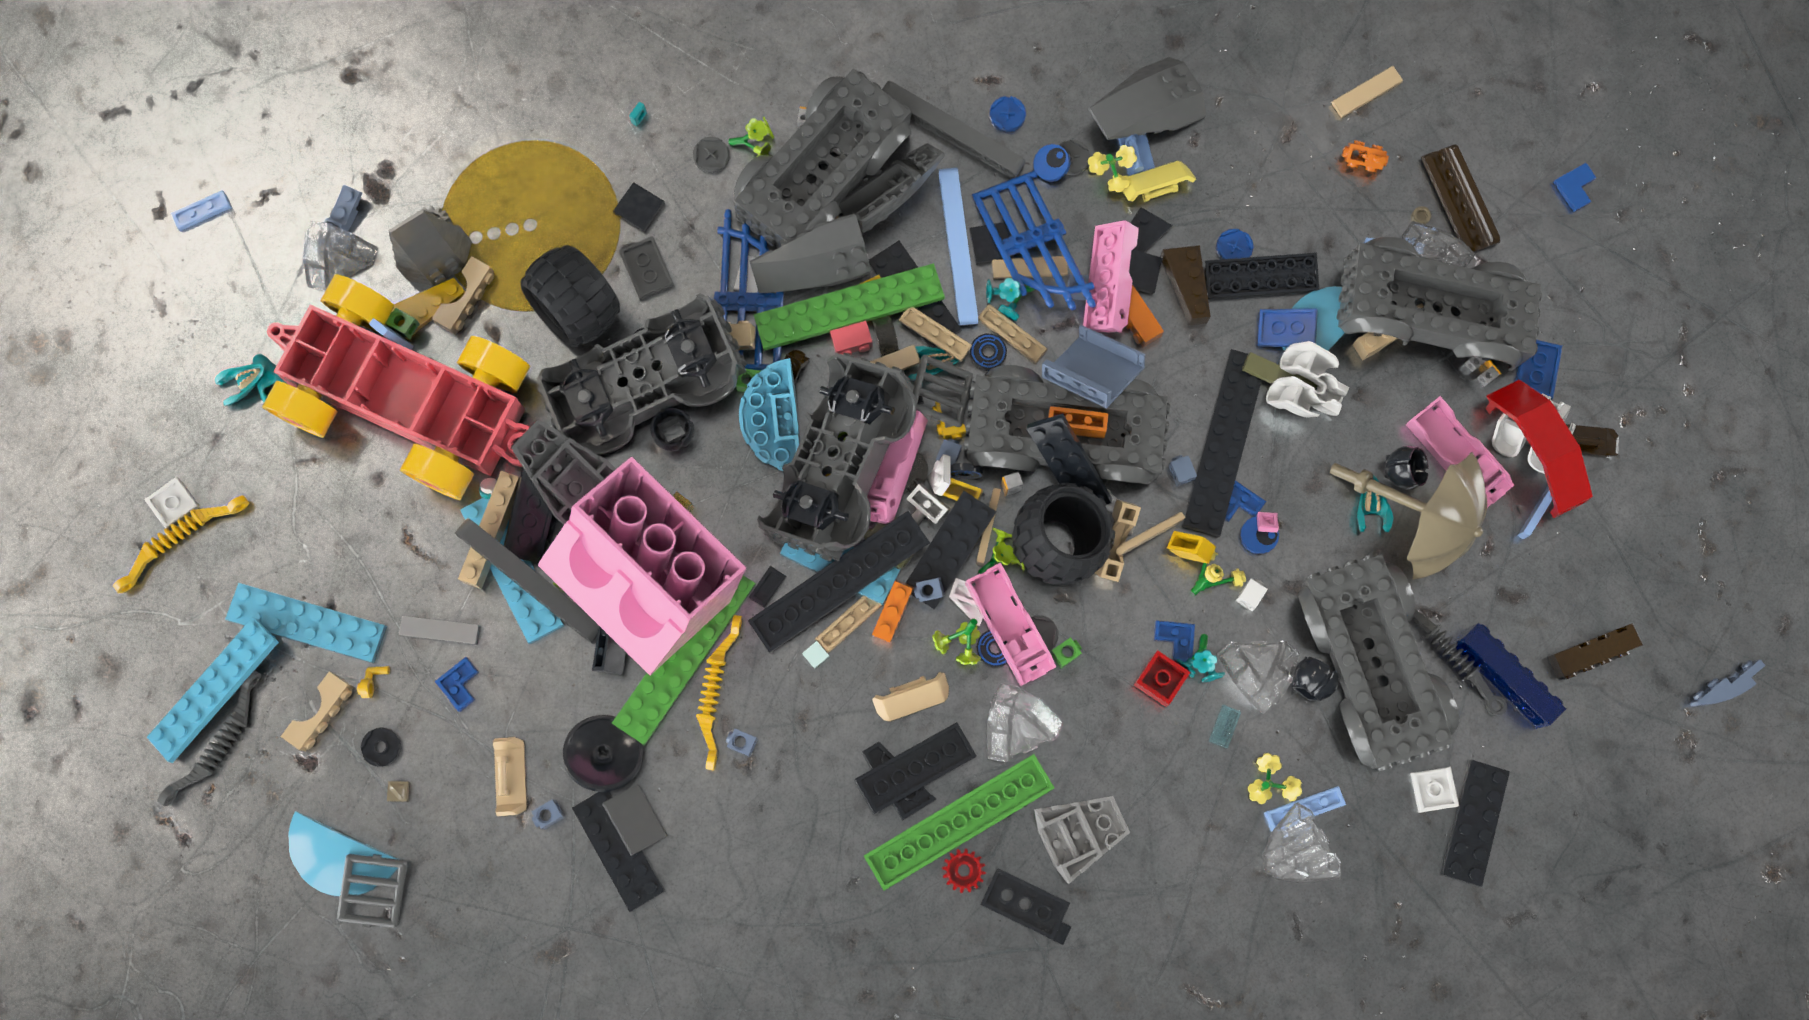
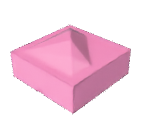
M1258 512V531L1278 532L1277 513Z

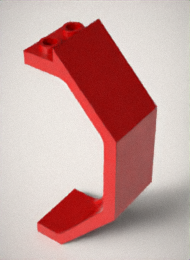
M1520 379L1486 395L1489 400V404L1485 408L1488 414H1492L1498 408L1513 419L1542 463L1554 508L1550 511L1552 517L1556 518L1588 502L1593 497L1581 448L1551 400Z

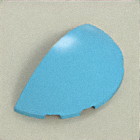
M1325 287L1312 291L1301 298L1292 308H1317L1316 344L1327 351L1345 333L1338 327L1339 320H1337V313L1341 305L1339 295L1342 287Z
M790 358L776 361L757 373L748 383L739 406V423L745 442L761 461L783 471V465L792 462L801 442L796 391Z
M295 811L292 817L288 837L289 852L293 865H295L300 876L309 885L323 893L340 896L345 858L348 854L364 856L378 854L382 855L381 858L397 859L370 845L363 844L331 829V827ZM353 863L352 874L390 878L397 868ZM350 882L349 894H364L373 890L377 885Z

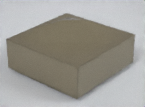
M388 781L387 801L408 802L410 782Z

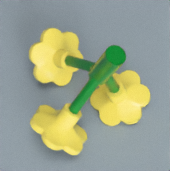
M1122 145L1120 150L1116 152V158L1112 154L1102 155L1100 152H1095L1092 157L1088 158L1089 171L1097 175H1103L1110 165L1114 175L1113 179L1108 181L1109 191L1121 192L1124 188L1129 187V177L1118 174L1115 164L1118 161L1120 166L1131 168L1137 160V156L1134 154L1135 150L1133 147Z
M1265 753L1257 759L1259 770L1267 774L1266 781L1263 782L1257 779L1248 786L1249 798L1252 801L1264 804L1267 800L1271 799V787L1281 788L1283 790V797L1288 798L1290 801H1295L1297 796L1302 794V782L1294 776H1289L1287 781H1284L1282 784L1273 783L1270 780L1271 774H1275L1276 770L1282 768L1279 756Z

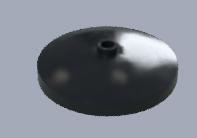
M595 715L577 723L565 739L563 746L565 769L569 776L585 789L596 792L617 790L628 784L641 767L643 758L642 743L613 725L612 722L616 718L615 716Z

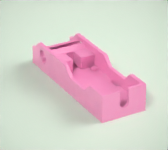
M1126 220L1095 226L1088 283L1093 282L1095 289L1090 290L1096 306L1091 308L1086 300L1083 326L1098 333H1122V329L1128 323L1132 279L1129 273L1131 250L1137 246L1139 228Z
M1441 396L1406 424L1446 471L1451 464H1459L1471 452H1473L1475 457H1479L1477 461L1484 478L1488 502L1487 508L1515 486L1510 474L1479 439L1468 433Z
M916 410L914 423L906 436L894 443H890L867 495L871 509L870 521L889 524L895 519L928 422L927 418L920 411Z
M1001 563L987 569L982 574L966 580L965 585L1020 686L1045 675L1046 672L1056 667L1048 648L1030 615L1023 607ZM1011 597H1013V599H1014L1015 603L1017 604V606L1014 605V603H1013ZM985 610L988 612L991 619L988 618ZM1035 665L1037 669L1032 671L1031 667Z

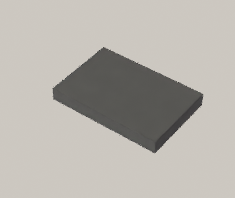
M653 236L619 250L640 301L675 287Z
M638 784L603 802V807L631 856L667 836Z

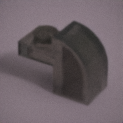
M890 315L872 320L880 356L883 357L898 351L897 336Z
M918 452L903 492L904 495L907 492L911 493L917 487V481L925 485L928 478V464L925 458Z

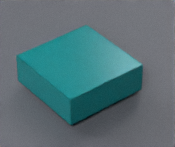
M640 101L629 115L631 123L635 126H638L647 114L645 105Z

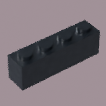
M599 626L592 671L622 675L626 651Z

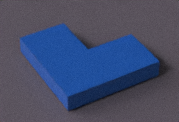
M1587 163L1559 177L1553 183L1572 211L1575 212L1591 202L1582 187L1594 181L1596 176Z
M1235 480L1225 520L1229 522L1239 507L1255 517L1266 501Z
M1156 620L1154 640L1173 642L1172 660L1176 662L1177 659L1186 662L1188 658H1192L1195 624Z
M465 657L435 681L458 712L475 700L464 684L478 674L479 671L468 657Z

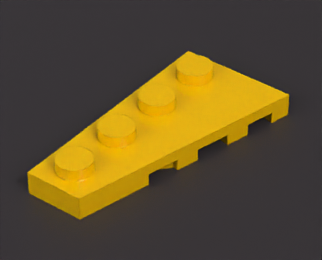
M452 278L394 304V309L397 308L419 322L420 325L414 332L415 334L432 321V317L441 303L451 304L457 302L463 297L465 290L455 278ZM400 320L398 326L403 325L405 320Z

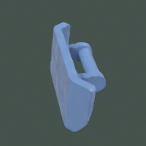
M1134 134L1130 137L1118 138L1120 147L1122 145L1133 147L1135 150L1134 154L1137 156L1133 166L1126 168L1128 176L1155 168L1146 134L1139 136Z

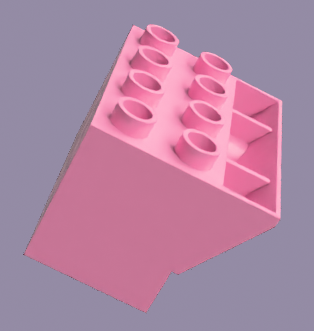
M630 457L572 506L570 520L566 522L538 563V566L649 675L653 674L731 602L746 570V567L633 457Z

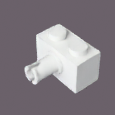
M922 483L918 484L907 497V500L916 507L912 517L918 525L924 517H928L937 524L950 510L949 506Z

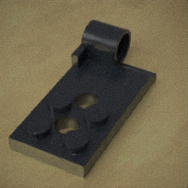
M999 868L996 869L980 905L1064 945L1071 926L1062 921L1070 902ZM1007 889L1011 890L1013 893L1012 899L1004 901L1002 899V892ZM1024 898H1028L1031 901V906L1027 910H1023L1020 907V901Z

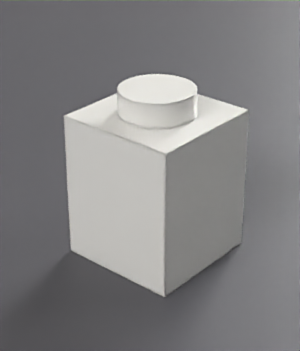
M1250 579L1236 601L1253 611L1263 598L1267 588L1264 587L1263 582L1257 579Z

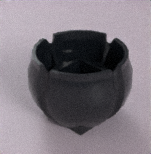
M665 408L663 413L659 411L653 418L650 427L651 436L655 438L654 442L656 445L666 451H678L681 446L686 447L694 436V424L690 421V416L678 408ZM679 422L685 434L668 442L662 430Z
M1410 445L1402 446L1390 455H1386L1385 478L1389 479L1394 485L1409 490L1423 486L1426 483L1429 474L1425 470L1429 469V464L1422 448L1419 449V447Z
M1305 657L1294 670V684L1292 687L1310 701H1321L1330 697L1336 691L1340 676L1335 670L1330 671V666L1313 657H1308V659Z

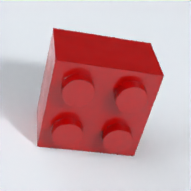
M1157 650L1134 683V686L1167 707L1191 672Z

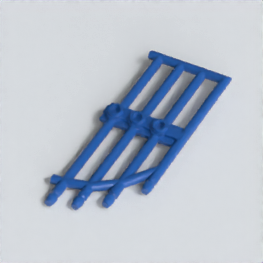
M1035 170L972 194L1013 280L1020 283L1019 290L1022 296L1027 295L1025 284L1040 291L1049 308L1054 306L1049 293L1063 295L1071 310L1076 309V304L1071 294L1080 292L1083 293L1091 308L1096 306L1090 290L1095 289L1093 282L1085 283L1062 238L1063 235H1066L1062 222L1059 218L1053 220L1033 181V178L1037 177ZM1026 182L1046 221L1045 224L1036 227L1015 185ZM1009 188L1029 230L1022 233L1018 232L999 194L1000 191ZM992 195L1012 237L1004 240L1001 239L982 198ZM1055 239L1078 284L1077 286H1066L1045 242ZM1038 246L1058 287L1044 284L1027 249ZM1020 252L1034 280L1019 274L1010 256Z
M726 209L724 213V227L718 226V234H723L720 292L714 291V299L718 305L721 304L725 315H723L725 321L727 311H738V324V321H745V311H757V313L782 307L784 291L776 293L746 292L749 243L760 250L759 256L768 252L769 249L762 235L759 241L749 234L750 226L746 223L742 225V231L731 229L732 212L730 209ZM731 236L742 239L739 292H728ZM756 325L754 364H747L745 368L762 371L770 364H762V342ZM781 346L774 348L773 363L781 360ZM738 350L740 355H743V350Z

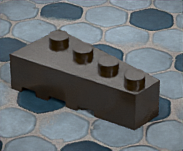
M1200 245L1163 249L1160 257L1165 266L1167 276L1173 285L1175 295L1179 299V304L1188 325L1207 324L1211 315Z
M1633 623L1548 656V659L1557 679L1565 677L1567 680L1577 676L1576 672L1582 670L1584 673L1594 669V664L1600 662L1601 665L1611 662V658L1614 656L1621 658L1629 655V650L1643 644Z

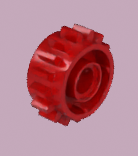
M966 848L964 853H961L959 849H957V855L950 853L951 859L944 860L948 864L947 867H942L947 872V874L943 875V878L949 879L946 884L950 885L952 883V890H956L959 887L960 893H963L964 888L971 892V886L977 889V882L984 881L980 876L986 874V872L981 871V868L985 866L984 863H979L981 856L974 857L975 851L968 854ZM961 865L969 867V874L965 877L958 873V868Z

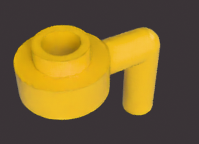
M389 666L368 667L366 669L364 679L357 685V692L362 698L373 697V675L390 674Z

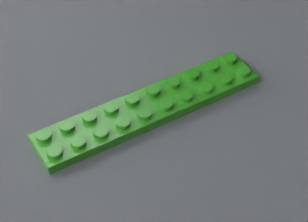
M933 263L753 315L763 349L766 351L829 333L831 330L863 321H871L905 311L912 307L916 308L945 299Z
M743 575L731 602L653 674H645L612 724L643 745H646L756 583Z
M1035 754L865 854L864 857L884 891L1053 790L1054 786Z

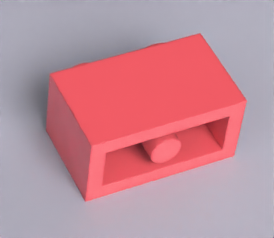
M866 321L830 331L835 353L842 355L843 353H848L852 355L853 352H866L873 347Z

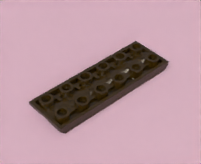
M1454 144L1421 156L1465 255L1500 243V235L1459 147Z

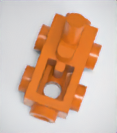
M1354 140V143L1344 146L1342 157H1345L1344 161L1348 162L1347 166L1358 168L1359 165L1366 166L1365 170L1376 172L1377 169L1382 170L1383 166L1386 167L1389 156H1387V151H1383L1382 146L1372 144V148L1364 146L1365 142ZM1355 150L1359 152L1357 157L1352 156V152Z

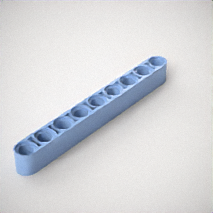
M958 168L939 169L959 326L978 324Z

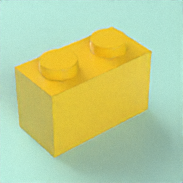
M950 478V485L942 496L957 501L962 492L966 491L980 500L983 490Z
M1173 531L1167 549L1180 558L1209 564L1216 548L1205 537Z

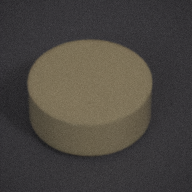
M1423 206L1417 207L1411 214V220L1417 226H1424L1431 219L1430 210Z

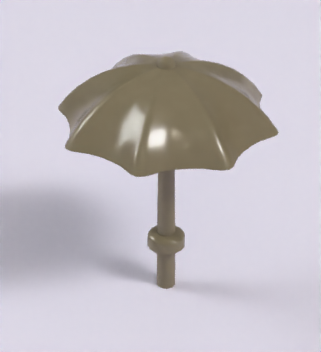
M1473 452L1459 464H1451L1448 467L1440 485L1428 503H1424L1373 480V473L1366 469L1358 473L1337 463H1334L1331 467L1330 474L1355 484L1354 490L1363 494L1369 490L1421 512L1418 530L1407 556V560L1413 565V580L1424 578L1443 570L1462 557L1471 548L1475 539L1483 534L1482 524L1486 516L1488 502L1482 470Z

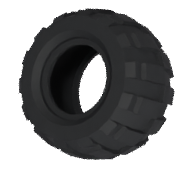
M564 245L561 248L556 247L545 252L530 265L525 272V276L520 280L521 290L534 311L548 328L569 346L577 347L580 344L585 345L595 340L609 329L616 320V315L620 312L619 300L610 284L595 265L573 246Z
M1075 483L1050 485L1030 496L1018 511L1012 533L1013 546L1017 548L1016 556L1019 562L1028 568L1027 572L1033 577L1038 576L1042 578L1043 582L1055 585L1060 583L1061 585L1078 583L1098 571L1109 558V551L1112 549L1115 540V531L1112 529L1114 526L1113 515L1108 512L1105 501L1101 497L1098 498L1094 495L1093 490L1085 486L1077 487ZM1045 522H1057L1068 528L1075 542L1073 555L1060 551L1051 543L1044 529Z

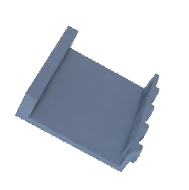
M1080 325L1079 338L1055 362L1046 359L1042 363V378L1107 409L1144 369L1145 354Z

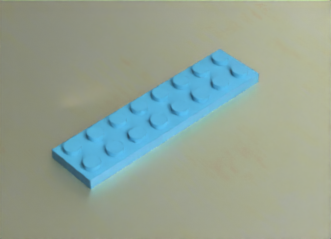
M481 498L462 508L460 511L464 519L469 518L479 526L490 499ZM509 521L502 536V539L500 541V543L503 546L506 538ZM522 560L536 572L531 561ZM491 564L490 570L529 644L564 626L561 619Z
M238 583L225 620L246 625L253 617L272 634L371 663L375 661L387 627L383 624Z
M252 617L147 736L149 741L168 762L173 763L279 643L256 618Z

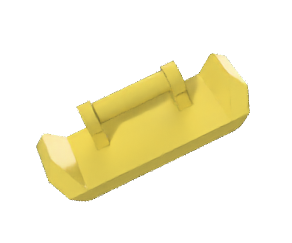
M1175 161L1128 176L1130 185L1123 189V193L1132 202L1138 195L1142 194L1144 202H1147L1158 196L1178 192V182L1188 180L1193 183L1196 178L1185 164Z

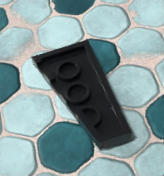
M1140 207L1131 221L1132 225L1139 228L1137 246L1134 249L1146 252L1161 236L1172 228V225Z
M880 742L861 752L871 769L894 757ZM922 787L894 803L893 806L903 821L937 799L925 787Z

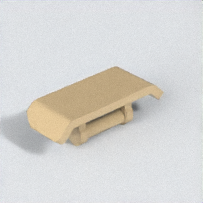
M939 672L935 678L926 681L925 676H922L920 679L898 687L889 688L891 694L886 696L875 695L873 702L877 714L883 720L893 721L945 702L948 698L949 685L945 673Z
M516 737L496 738L493 740L496 816L518 815L527 810L524 741Z

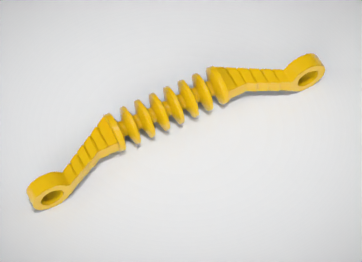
M239 496L230 501L228 506L192 509L190 511L192 517H189L187 514L184 515L185 522L178 519L179 526L172 523V531L165 528L166 535L159 532L157 534L159 540L154 537L151 538L152 545L149 542H145L129 575L117 580L113 587L118 593L130 590L134 587L146 564L159 557L157 550L165 553L163 546L171 549L170 541L178 544L177 536L183 540L185 539L183 532L191 535L190 527L195 531L198 530L196 523L203 526L212 517L235 514L244 510L249 505L248 500L245 496Z
M739 615L733 616L731 633L706 660V663L711 665V667L705 668L710 675H704L703 678L709 681L702 683V686L706 687L707 690H703L700 693L706 697L699 699L700 702L704 703V706H698L697 709L703 711V713L696 714V718L709 748L706 761L707 770H715L718 750L712 733L713 721H715L716 717L710 715L712 712H717V709L713 708L712 705L718 704V701L714 700L713 697L720 696V694L715 692V689H721V686L717 685L716 682L723 680L717 675L724 673L723 670L719 669V666H725L726 652L740 634L742 616Z

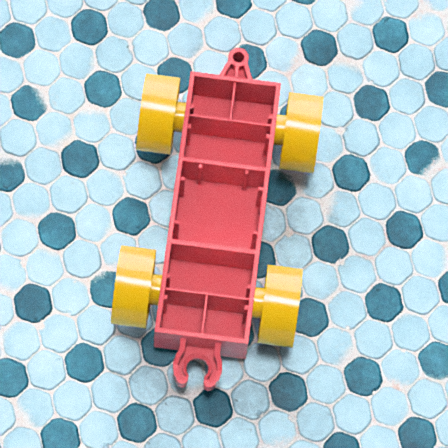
M338 274L333 276L320 300L326 307L337 313L336 316L310 304L299 326L272 323L268 327V336L284 350L273 372L286 383L276 381L262 406L263 409L308 433L324 438L337 411L321 401L322 399L410 439L418 444H413L400 471L413 480L456 500L462 499L474 476L471 470L458 462L488 476L492 475L500 457L505 458L514 466L523 467L511 447L513 442L530 428L519 423L525 408L516 397L499 389L517 393L530 366L511 351L486 339L470 336L457 364L472 374L473 377L463 374L366 330L378 332L369 323L374 318L385 325L394 309V305L371 288Z

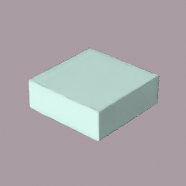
M817 641L802 653L814 669L829 657L828 653Z

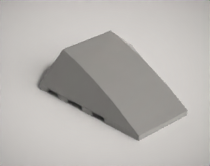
M1113 796L1034 810L1038 832L1052 863L1068 884L1130 833Z

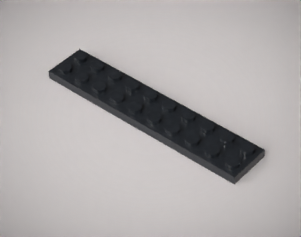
M1233 349L1229 352L1198 466L1197 477L1194 481L1182 525L1183 527L1217 537L1221 536L1262 379L1242 370L1248 354Z
M906 511L842 555L839 561L835 560L750 618L748 622L768 652L771 653L920 551L930 542L910 512Z

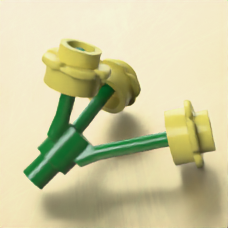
M1215 550L1211 558V560L1213 561L1215 560V557L1218 556V553H1216ZM1203 563L1198 577L1199 580L1195 582L1196 585L1191 591L1197 595L1206 588L1232 581L1234 586L1240 585L1242 587L1243 582H1246V576L1244 571L1236 568L1235 571H1231L1230 578L1223 579L1224 573L1220 566L1216 564L1207 566V563Z

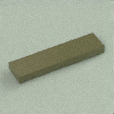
M1252 352L1248 353L1242 369L1271 384L1279 378L1293 376L1314 387L1315 390L1317 384L1303 376L1290 374L1282 370L1280 365Z

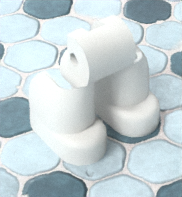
M1310 341L1290 345L1281 357L1280 368L1290 374L1303 376L1317 384L1318 388L1315 390L1314 387L1293 376L1279 378L1273 382L1267 392V403L1278 409H1286L1306 418L1318 417L1320 415L1310 412V407L1328 415H1339L1342 399L1346 396L1349 387L1337 381L1332 374L1325 373L1328 368H1338L1339 361L1337 357Z
M1542 393L1543 396H1545L1546 398H1548L1549 400H1551V397H1550V396H1547V395H1545V394ZM1551 401L1563 421H1565L1571 406L1562 401L1559 404ZM1503 413L1497 422L1492 445L1498 453L1507 457L1517 456L1524 446L1526 438L1517 423ZM1571 423L1569 428L1572 435L1576 426L1574 423ZM1531 447L1528 454L1529 465L1536 471L1545 474L1542 463Z

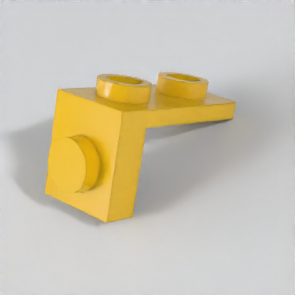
M935 402L932 410L942 413L940 403ZM939 421V424L936 425L938 435H942L943 440H960L966 435L964 424L961 427L951 426L946 428L945 423Z

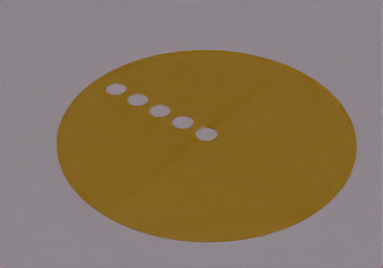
M526 140L512 142L483 154L458 176L450 188L442 211L445 210L454 226H461L468 237L474 231L480 232L483 236L481 242L477 244L471 243L467 258L468 262L472 256L490 266L495 272L492 282L487 284L481 300L496 307L512 311H534L521 290L520 280L525 276V272L530 265L545 252L556 247L561 248L564 245L573 246L582 252L603 274L614 256L620 235V217L613 213L618 201L611 183L605 174L582 153L568 146L550 141ZM527 219H534L537 222V227L533 231H526L523 227L524 222ZM509 223H515L518 225L519 231L515 235H508L505 231L506 226ZM492 227H497L501 231L499 238L495 240L487 236L488 230ZM461 270L459 273L454 274V276L467 289V281Z

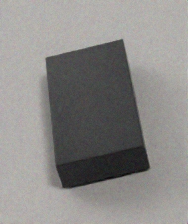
M770 566L750 594L749 599L766 608L786 579V575Z

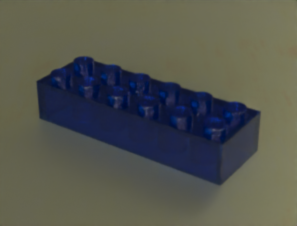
M1477 623L1468 627L1451 643H1458L1455 648L1456 650L1464 649L1461 655L1468 654L1467 660H1474L1473 666H1479L1481 668L1479 672L1536 729L1550 726L1566 710L1562 700L1557 696H1553L1548 691V687L1543 682L1538 681L1529 668L1523 667L1519 663V658L1515 654L1509 653L1504 648L1503 642L1497 638L1495 639L1485 625Z

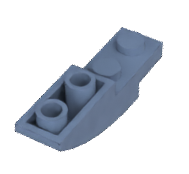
M343 185L330 217H326L312 247V252L327 259L334 254L358 213L356 208L363 194L362 192Z
M1760 659L1745 662L1741 666L1742 670L1740 672H1734L1728 678H1715L1707 684L1708 688L1705 691L1700 690L1693 696L1694 700L1689 704L1692 707L1711 705L1741 695L1757 684L1751 677L1760 671L1765 664Z

